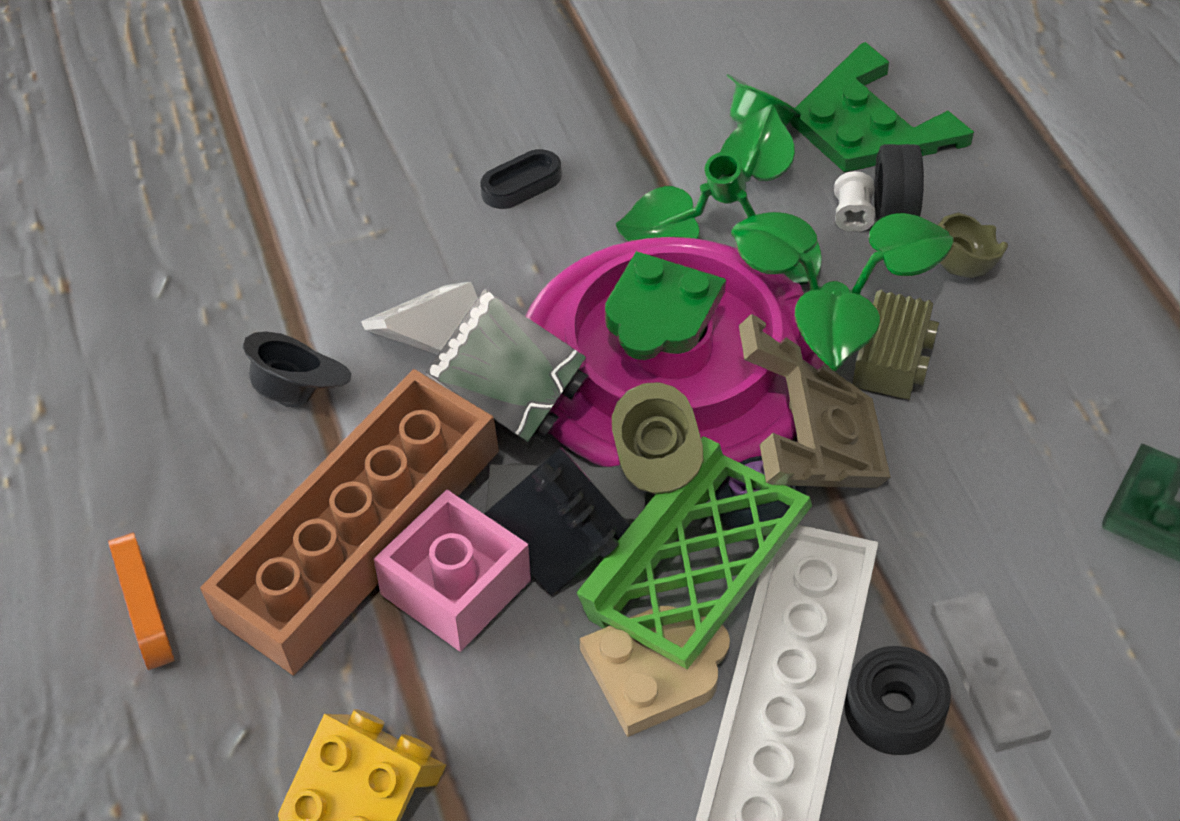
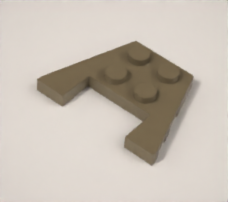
M752 314L739 325L744 359L786 378L790 397L789 408L794 417L798 441L795 442L772 433L760 444L766 483L789 486L878 488L891 478L873 399L825 364L817 370L802 359L801 349L798 345L786 337L779 343L762 331L766 327V323Z

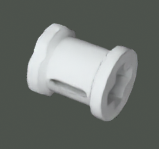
M856 171L847 172L835 181L834 193L839 200V206L836 208L835 222L839 228L845 231L861 232L869 229L875 222V208L872 206L870 199L874 194L875 186L874 180L869 175Z

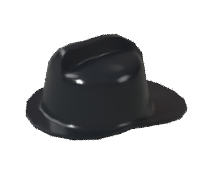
M267 331L252 333L245 337L242 347L245 355L250 359L249 378L252 387L259 394L283 406H301L310 400L317 388L341 387L351 380L352 373L345 365L314 351L293 337Z

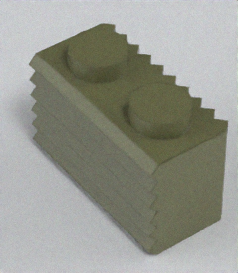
M881 289L876 292L873 302L880 315L879 328L875 337L859 350L852 384L860 389L910 400L914 384L924 385L930 357L923 356L922 352L923 348L933 350L939 322L930 320L934 305L930 300L925 302L921 298L914 300L911 296L905 298L902 294L895 296L892 291L885 293Z

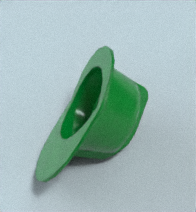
M730 74L726 75L736 84L730 107V117L737 123V127L747 118L769 105H773L776 108L785 127L793 117H801V113L788 103L756 89Z

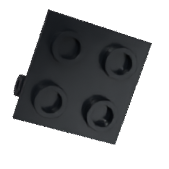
M562 447L483 513L528 543L530 572L551 596L599 555L605 557L619 545L617 540L630 527L626 519Z

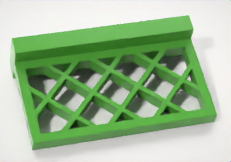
M704 436L701 438L704 461L698 475L688 485L676 491L656 494L618 540L619 545L610 554L605 556L576 592L589 621L601 628H606L610 625L618 630H623L631 638L687 670L812 507L809 496L786 485L766 483L764 474L723 455L720 444ZM727 476L745 483L747 489L746 494L717 500L715 491ZM779 500L791 506L782 518L760 522L757 505ZM751 507L754 524L723 531L720 514ZM714 516L717 533L686 539L685 529L692 520ZM753 538L758 539L759 548L751 558L734 562L729 561L726 544ZM720 546L723 564L692 571L689 553ZM682 555L685 573L655 579L654 568L661 559ZM726 578L728 589L720 599L698 603L696 584ZM688 586L691 605L661 612L658 593ZM650 595L653 614L630 619L620 613L630 599ZM694 619L696 631L683 648L665 638L664 625ZM656 627V633L651 631L650 628Z

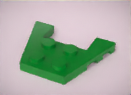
M866 42L861 43L795 107L801 113V117H793L790 121V124L844 173L875 166L879 148L884 144L918 145L922 156L936 154L940 146L954 143L957 149L970 146L974 131L948 110L916 127H912L865 86L888 75L889 61Z

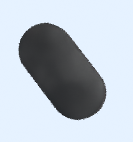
M535 149L487 171L480 181L482 200L490 207L508 209L553 188L561 180V160L551 151Z

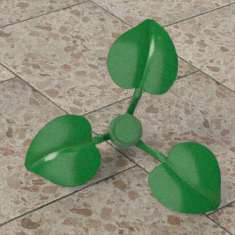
M769 105L747 118L725 140L721 151L712 155L707 160L704 168L707 183L700 185L701 194L695 208L691 196L685 190L674 186L659 187L643 195L633 205L631 210L616 223L618 232L627 241L657 237L698 239L700 228L695 218L703 214L709 196L725 204L739 201L747 217L756 215L745 192L746 182L750 181L751 176L759 181H771L780 177L791 167L795 157V146L792 136L781 121L776 108L773 105ZM817 240L816 246L806 253L812 259L816 278H818L822 266V255ZM800 262L792 271L783 273L793 282L800 285L809 284L805 268Z
M781 212L761 213L742 220L731 230L739 255L750 267L759 272L783 274L792 271L798 265V262L802 263L806 271L810 290L803 294L796 304L795 321L801 335L812 351L833 371L839 369L851 355L867 345L878 331L880 324L878 310L871 301L860 295L875 266L884 260L886 268L892 274L897 276L919 275L933 269L942 262L951 251L953 245V236H950L949 232L927 219L906 213L885 216L875 222L869 233V243L878 252L870 256L853 289L849 290L845 284L838 281H830L822 287L818 286L812 259L806 254L816 246L817 234L801 218Z

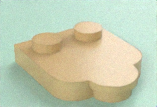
M660 606L661 612L676 609L672 606ZM653 609L630 617V619L653 614ZM694 619L663 626L665 638L681 648L696 631ZM721 625L687 670L631 638L625 631L618 630L612 626L580 638V651L627 737L709 702L717 690V665L727 656L730 645L729 634L726 628ZM656 627L650 628L651 631L656 633Z

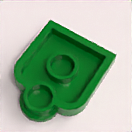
M636 251L606 301V327L612 334L618 337L619 343L626 354L634 359H652L661 351L671 354L688 352L698 344L725 293L726 279Z

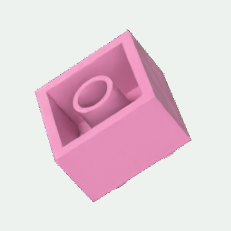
M449 490L442 493L374 558L380 594L460 652L531 581L528 543Z

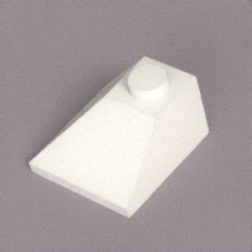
M472 282L444 285L361 322L366 331L438 355L478 297Z

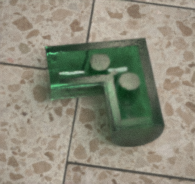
M1141 443L1103 518L1102 528L1180 562V502L1175 501L1180 489V459Z

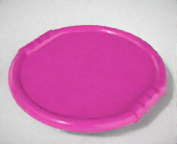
M657 237L632 240L601 249L578 260L559 273L542 289L525 315L586 357V367L583 372L589 375V377L572 401L564 397L554 413L560 419L551 435L571 451L602 467L620 465V460L612 432V414L615 406L628 390L644 383L660 382L675 387L687 397L695 415L700 437L704 436L719 443L723 455L737 462L761 456L760 444L772 433L793 440L797 433L794 417L789 408L790 397L786 378L744 359L739 325L751 314L757 316L766 323V327L762 330L779 343L785 337L794 342L801 349L802 359L818 370L825 363L806 343L795 321V307L798 300L804 294L802 287L784 274H765L753 269L741 258L737 248L695 238ZM636 251L726 279L725 293L698 344L692 350L681 354L661 351L652 359H634L626 354L619 343L618 337L612 334L606 327V301Z

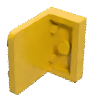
M354 709L352 714H324L279 810V821H400L415 788L437 786L446 764L430 756L433 748L425 742L405 734H401L400 738L397 739L382 731L385 722L370 713Z

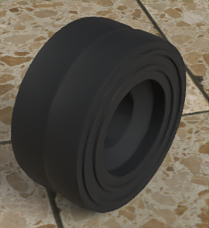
M884 144L880 146L876 158L874 177V206L877 221L885 216L896 213H906L920 217L924 192V167L921 149L918 145Z
M887 646L875 649L860 659L851 672L845 697V712L848 723L855 735L863 743L879 752L891 755H909L919 752L930 746L943 730L951 703L949 682L941 667L932 658L918 650L903 646ZM889 690H901L910 696L913 706L904 711H896L886 706L881 696Z

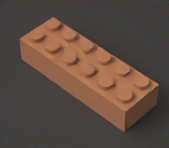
M413 369L200 587L214 620L294 676L376 587L378 579L374 558L446 490L459 496L499 452L494 417Z

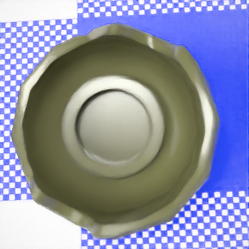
M957 212L943 217L938 223V226L944 228L949 232L950 236H953L951 251L940 262L943 268L950 274L963 278L984 276L999 262L1008 248L1007 242L998 244L995 225H981L972 216Z

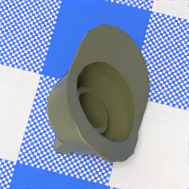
M656 382L644 383L628 390L617 402L612 414V432L620 465L627 480L639 490L654 494L670 493L688 485L698 475L704 461L703 444L695 415L687 397L673 386Z

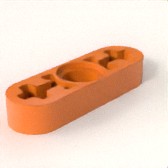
M132 532L108 540L134 632L147 669L151 670L174 662L175 658L135 533Z

